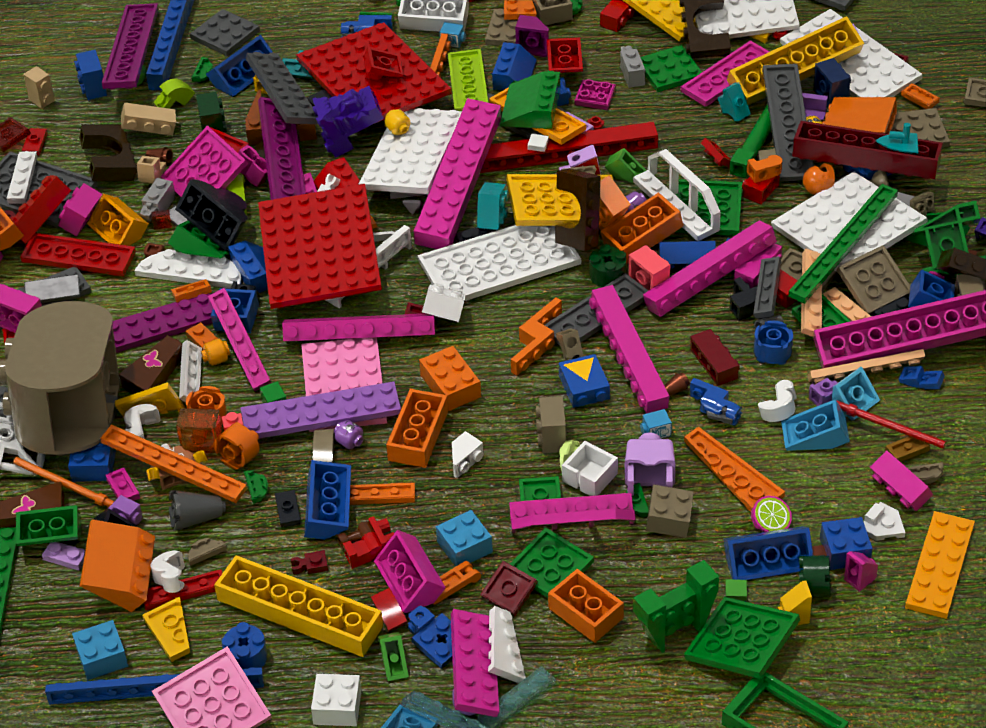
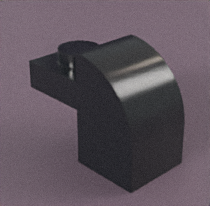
M741 277L734 279V295L730 296V311L740 321L754 315L757 286L750 288L749 284L745 283Z

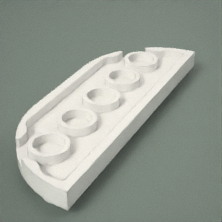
M171 249L147 257L135 269V276L185 283H194L207 279L210 286L230 289L233 281H237V284H242L241 274L235 264L225 257L214 258L185 254Z

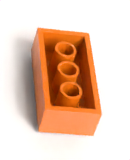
M658 192L600 232L604 244H609L611 247H616L626 253L627 265L629 263V254L645 245L652 248L683 227L681 212Z
M409 389L386 444L388 461L426 468L448 414L447 395Z

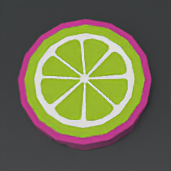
M775 496L761 497L754 504L751 510V520L754 526L762 532L788 529L792 521V513L789 506L782 499Z

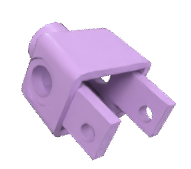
M645 433L639 439L628 440L625 456V484L628 486V493L634 496V484L640 483L641 486H653L654 484L672 488L675 484V455L671 440L661 439L655 433Z

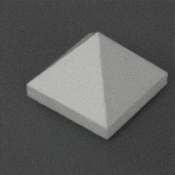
M420 200L403 201V204L412 215L423 204Z

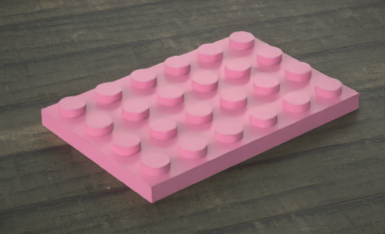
M377 337L301 344L306 396L382 384ZM387 417L353 423L358 426L387 423ZM336 426L309 430V432H314V430L335 429Z

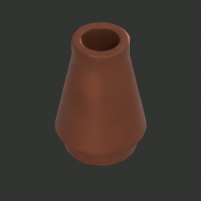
M167 147L148 149L146 156L158 157L160 162H166L167 164L172 161L173 152Z
M681 372L680 374L676 373L664 386L669 396L687 390L690 382L687 376Z

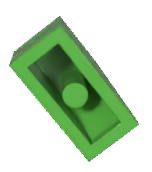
M625 148L611 155L605 165L608 172L616 179L634 183V176L647 171Z
M396 632L378 636L387 681L409 677L401 634Z

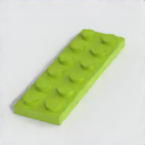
M481 49L448 53L454 109L462 111L467 98L488 102Z

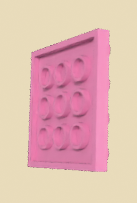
M228 646L152 691L173 728H256L272 718Z

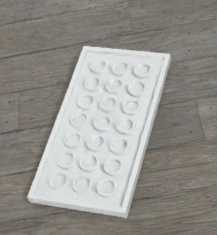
M829 9L803 24L799 29L793 30L781 37L780 44L786 45L843 17ZM857 27L859 36L864 42L863 48L859 54L839 63L851 77L849 91L852 97H894L911 83L915 84L922 80V73Z
M417 108L404 112L411 122L409 130L405 134L394 135L386 128L359 185L365 184L366 190L429 194L462 111Z
M514 225L418 255V262L432 285L439 283L444 285L446 289H461L466 294L464 301L580 265L581 258L575 248L555 243V226Z

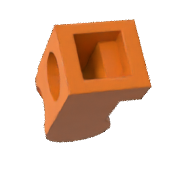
M770 155L768 158L756 161L754 158L747 161V173L754 183L773 178L781 174L783 160L778 155Z

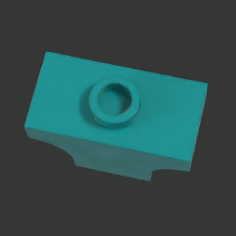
M735 82L723 89V95L717 98L722 112L729 114L734 121H740L751 114L739 82Z

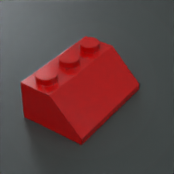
M344 157L328 162L314 180L317 190L321 184L325 185L328 174L340 179L339 185L334 189L359 185L360 182Z

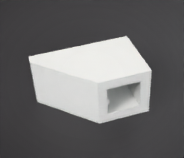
M466 431L452 442L455 478L466 473L473 464L479 462L484 456L483 442Z

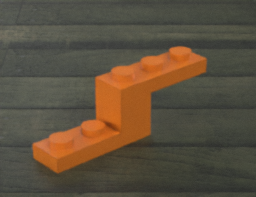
M555 297L519 327V341L527 346L511 358V373L518 376L555 345L554 331L546 327L545 324L562 314V300Z

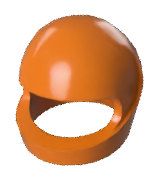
M823 163L820 167H810L803 175V186L813 195L822 190L829 189L835 183L834 169L832 165Z

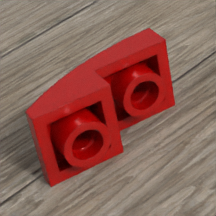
M390 588L371 596L376 609L382 611L383 622L388 632L408 623Z

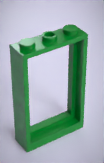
M766 672L761 679L753 677L722 711V725L725 727L756 728L740 717L762 692L767 690L828 728H848L849 723Z

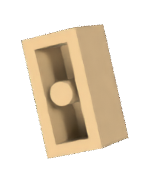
M36 66L23 74L29 101L41 109L55 101L48 73Z

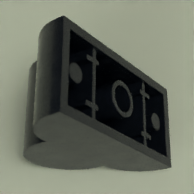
M196 179L189 181L175 208L177 212L225 251H229L228 246L234 245L247 221V215L244 213L247 204L240 196L226 189L214 188L210 184Z

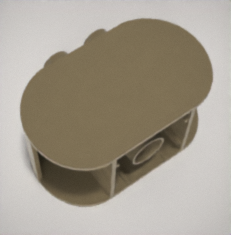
M81 301L52 303L29 312L20 320L14 338H6V360H0V383H7L8 392H5L3 395V413L5 416H12L15 436L18 442L31 451L60 455L89 449L101 442L100 438L111 425L115 402L106 403L105 394L118 397L121 385L112 315L107 309L99 305Z

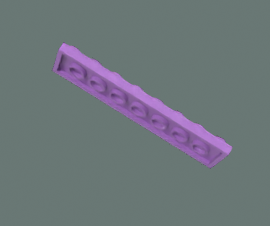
M394 381L241 407L243 425L250 431L254 430L258 434L259 439L336 426L338 423L346 420L359 422L399 415L401 411Z

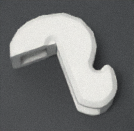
M781 380L775 385L776 401L769 400L758 403L763 420L778 422L788 419L794 414L796 410L794 400L797 399L792 381Z
M140 404L131 407L124 415L125 431L143 439L142 425L159 423L161 421L159 410L151 404Z
M176 550L168 551L152 560L150 567L156 584L163 586L164 590L170 593H176L183 589L185 584L178 579L182 574V569L185 567L182 552Z

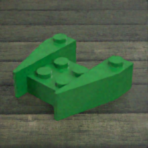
M977 201L958 204L914 229V236L925 234L932 266L922 270L926 272L935 271L948 278H956L957 275H960H952L938 270L936 267L942 251L956 248L968 252L963 226L980 222Z
M702 560L686 569V583L658 597L650 588L633 597V612L647 637L662 654L665 652V636H670L676 630L690 624L698 632L703 628L719 590V575L705 560Z

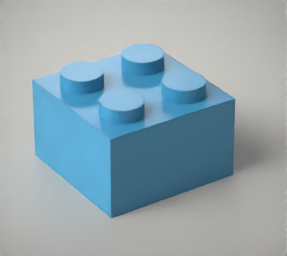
M472 510L436 526L437 543L455 567L464 561L471 563L493 552L492 536Z
M113 620L72 633L87 680L128 667L125 651Z

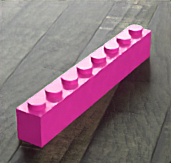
M760 220L647 291L643 294L647 309L659 317L663 316L775 244L777 240L773 227Z
M610 285L592 290L591 298L589 299L590 307L595 310L598 323L602 324L605 337L608 336L612 351L615 350L619 365L622 364L625 378L629 379L631 390L638 397L639 406L643 407L646 414L667 409L669 394L614 286Z
M424 313L289 319L282 322L283 341L435 335V316Z

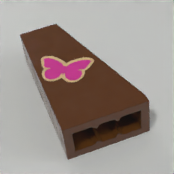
M168 335L119 374L122 388L135 394L164 384L181 361V342Z
M56 482L0 501V528L16 527V512L65 507V494L62 482Z

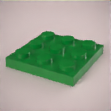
M682 45L640 57L645 68V77L657 93L682 86L702 73Z
M545 527L510 565L537 579L538 583L534 590L548 598V592L576 569L584 573L594 563V557Z

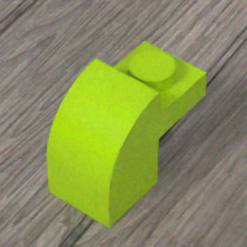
M170 79L159 86L163 91L154 103L157 107L168 109L171 108L175 101L185 106L195 92L182 80Z

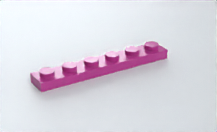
M223 288L209 295L208 298L253 390L257 391L260 387L272 383L226 289Z

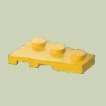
M168 382L115 400V407L123 417L125 412L131 407L140 404L154 405L160 414H168L169 410L185 412V405Z
M180 597L142 615L144 622L171 662L190 653Z

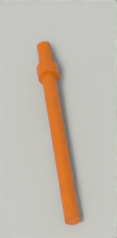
M15 457L13 464L54 483L62 482L63 487L94 500L97 505L110 507L115 502L105 494L95 493L24 459Z

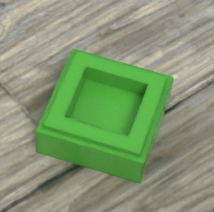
M726 579L725 596L740 601H747V580Z

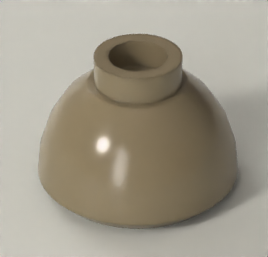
M876 171L872 179L868 180L878 187L881 184L890 187L885 171Z

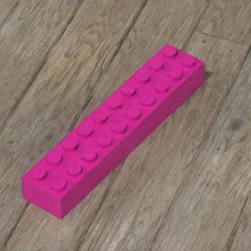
M467 98L415 226L414 243L416 245L440 249L453 244L501 121V105Z
M986 290L814 330V342L821 367L823 369L921 349L926 350L986 336Z

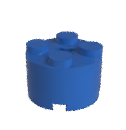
M767 321L765 325L761 327L759 325L755 329L754 354L757 361L769 364H785L792 354L793 331L791 328L789 330L786 324L780 321Z
M241 622L236 627L230 629L222 638V648L224 649L228 646L242 669L251 667L261 668L265 665L267 649L264 634L259 628L248 625L246 622Z

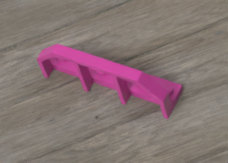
M631 493L509 502L512 534L516 533L517 529L536 525L552 524V530H557V525L562 523L588 522L589 528L594 526L595 521L627 520L629 524H634L635 510H633Z

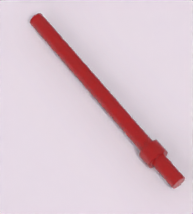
M836 400L841 409L849 416H858L942 449L946 445L944 440L861 410L854 404L850 403L848 405Z

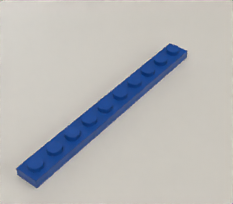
M262 667L242 669L254 688L264 687ZM180 674L55 683L46 685L45 693L49 705L154 696L152 693L154 689Z

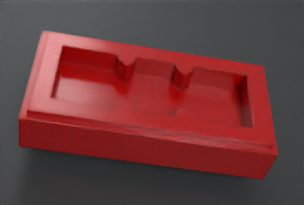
M30 128L22 152H37V156H40L48 134L47 129Z

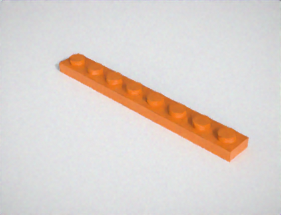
M112 424L100 438L102 444L234 503H237L247 490L246 484Z

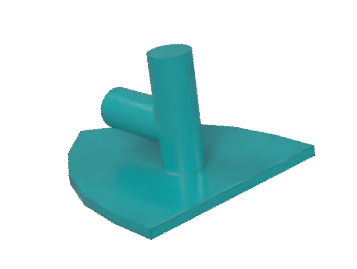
M904 123L903 132L890 131L889 135L882 136L876 140L877 143L891 150L918 153L917 133H910V123Z

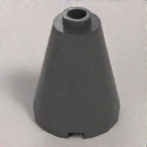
M172 490L169 493V500H173L171 506H169L171 527H174L173 531H179L222 517V513L226 511L225 501L221 500L219 496Z

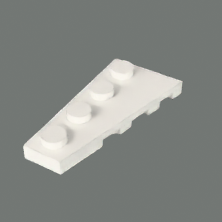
M494 606L489 610V630L492 632V635L489 637L491 651L489 652L488 659L491 660V664L488 666V672L521 684L526 680L511 612Z

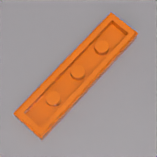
M415 483L350 485L349 505L415 502Z

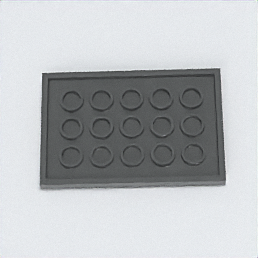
M10 151L0 161V207L3 210H10L17 214L22 204H8L7 195L18 158L17 153ZM37 160L26 203L30 199V194L34 190H38L42 185V180L50 175L57 176L72 190L44 222V224L59 228L58 225L61 220L59 215L66 201L72 198L76 187L80 189L83 183L95 189L98 182L92 181L90 177Z

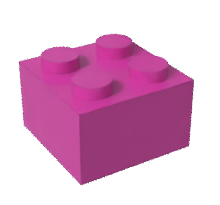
M83 183L80 189L76 187L72 198L68 199L63 206V210L59 215L61 220L58 226L77 237L90 219L102 194Z

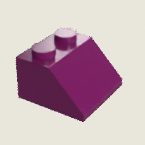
M520 15L515 26L516 44H520L533 56L547 57L549 28L535 16Z

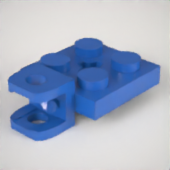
M418 606L409 613L410 622L408 623V629L414 634L411 642L442 669L452 661L451 620L443 613L435 618V615L427 608ZM438 638H445L446 643H438Z

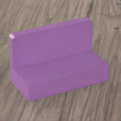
M802 93L806 117L814 115L823 122L827 110L828 96Z

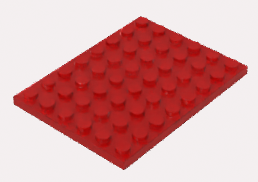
M384 22L296 54L297 61L332 97L339 94L343 95L351 89L358 92L360 89L370 86L377 97L384 117L383 120H385L386 114L391 110L400 109L406 112L452 94L451 87ZM367 47L399 54L403 77H382L380 80H371L367 76L364 66Z
M365 184L258 202L271 309L382 290Z

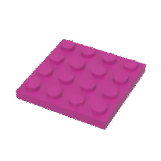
M207 125L164 172L161 178L173 181L175 192L182 197L189 181L192 179L206 182L214 188L226 189L249 163Z

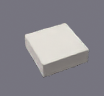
M531 134L528 150L545 152L549 136Z

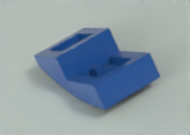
M909 366L903 368L899 382L916 388L940 389L945 375L943 371L924 372L922 366Z

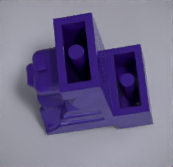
M370 86L362 88L358 92L351 89L343 95L339 94L329 99L327 97L313 98L315 106L312 108L316 116H318L316 118L317 123L323 129L321 135L324 141L327 142L324 145L329 153H333L335 158L354 149L350 135L384 119L377 97Z

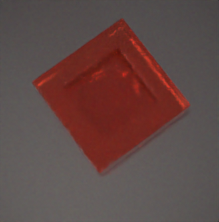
M169 210L151 212L154 230L172 228Z

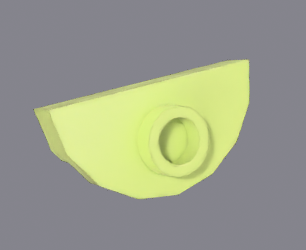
M567 440L560 448L561 471L562 464L581 445L579 441Z

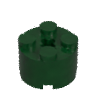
M602 244L600 248L591 253L589 257V274L591 281L595 285L604 287L626 273V253L624 251L611 247L609 244Z
M799 556V567L803 568L799 572V583L807 581L812 598L831 597L829 556Z

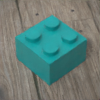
M489 182L483 184L478 193L477 228L499 230L501 224H504V220L508 215V207H505V201H508L509 196L506 184Z

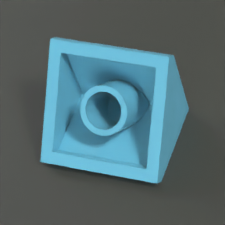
M859 367L833 386L832 400L836 399L848 405L850 403L854 404L864 411H867L880 401L862 367ZM844 412L845 416L851 420H855L858 417L849 416L846 414V412Z

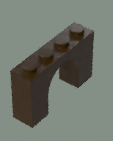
M679 0V7L683 8L681 22L685 23L683 36L687 38L685 51L689 53L692 59L730 54L729 33L705 34L700 32L693 22L694 17L703 11L723 9L724 0Z
M81 124L79 140L82 149H105L116 154L109 157L91 156L89 173L92 181H134V176L137 174V164L134 163L131 144L127 141V132H124L122 126Z
M571 168L557 171L556 189L570 192L577 198L581 209V216L578 224L568 222L555 225V243L582 251L598 249L601 176Z
M956 248L941 252L936 269L952 275L966 274L986 280L985 258Z

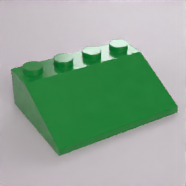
M543 71L510 84L500 127L552 129L561 90L560 72Z

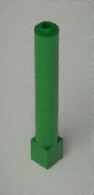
M768 104L742 147L736 150L730 160V174L742 178H747L749 175L747 173V161L756 158L771 133Z

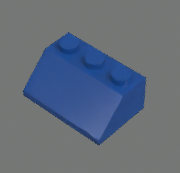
M503 42L492 73L493 90L503 91L513 81H520L532 76L537 59L520 44Z
M248 241L228 246L230 260L240 272L244 284L254 285L259 293L268 290L263 247Z
M715 241L658 243L659 256L669 262L670 268H675V264H682V268H685L716 248Z

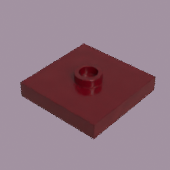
M502 561L480 595L487 601L516 616L538 581L507 562Z

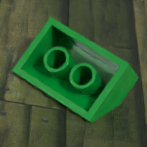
M77 505L16 512V546L76 540L81 537V517Z

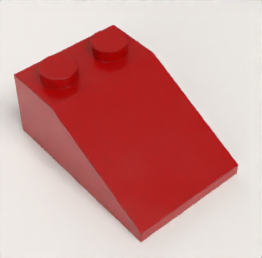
M580 37L547 39L549 71L560 73L583 72Z

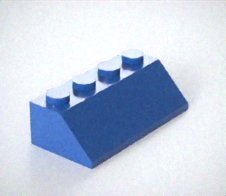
M261 34L206 73L215 88L233 97L253 82L255 73L246 60L247 53H273Z
M311 460L307 480L304 537L325 540L348 530L351 465Z
M805 526L723 538L726 560L733 580H749L800 572V569L803 568L799 567V556H813L810 529Z

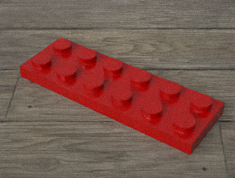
M35 233L28 241L20 258L21 262L67 269L77 267L81 271L124 277L136 253V249L134 246Z

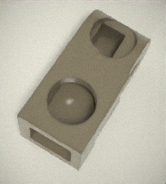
M570 328L555 333L563 352L564 361L584 357L577 330Z

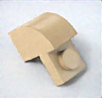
M142 156L137 163V174L141 183L153 184L156 178L161 179V175L166 170V162H160L158 157Z

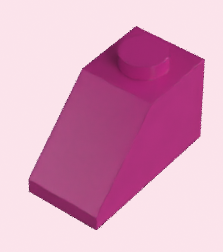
M849 551L846 556L844 580L860 592L877 578L878 564L863 553Z

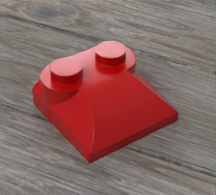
M367 47L364 66L366 74L371 80H380L382 77H403L399 54Z

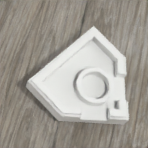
M880 502L879 504L875 503L866 513L864 525L870 538L879 541L888 537H905V530L898 510Z

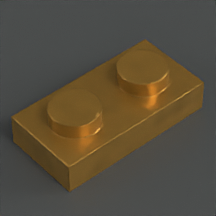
M909 436L886 445L885 452L888 451L897 460L903 462L930 451L931 445Z

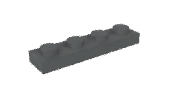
M779 256L761 259L753 313L756 319L774 316L782 262Z

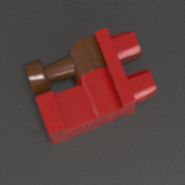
M374 516L370 517L368 521H362L359 524L357 531L349 535L345 533L337 535L339 545L344 550L351 569L373 561L394 535V532L384 535V533L391 531L387 518L376 521Z

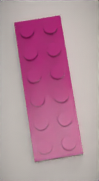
M750 40L682 85L681 92L707 107L717 100L719 96L723 95V89L730 86L727 81L730 70L769 51Z
M453 609L451 612L455 710L497 717L499 713L497 675L488 672V666L491 664V660L488 659L489 652L491 651L489 637L492 635V632L489 630V616Z

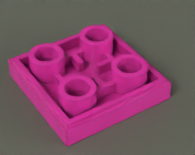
M583 79L574 100V105L608 110L616 84Z

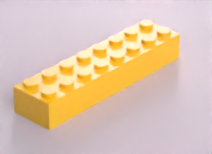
M846 16L730 70L727 81L729 85L735 82L740 83L746 102L750 105L766 97L762 72L763 65L797 64L801 81L815 74V63L831 58L840 63L859 54L864 42Z
M237 555L214 584L217 600L361 657H364L383 628L381 610Z

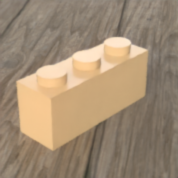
M124 102L121 113L122 129L173 136L176 126L175 109Z

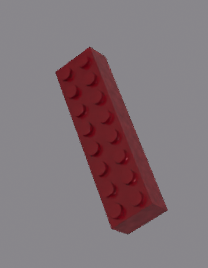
M800 121L794 137L792 157L810 159L817 162H829L835 165H848L854 168H867L872 171L880 170L906 176H918L924 179H935L941 160L943 143L918 139V153L899 152L886 148L876 142L878 138L889 134Z

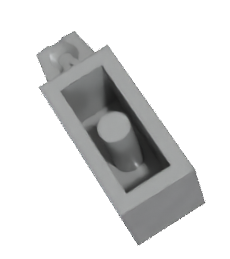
M631 46L621 47L620 68L628 88L645 85V68L638 50L632 49Z
M156 178L141 200L143 207L140 217L147 221H151L153 218L161 220L163 213L167 211L176 197L173 181Z

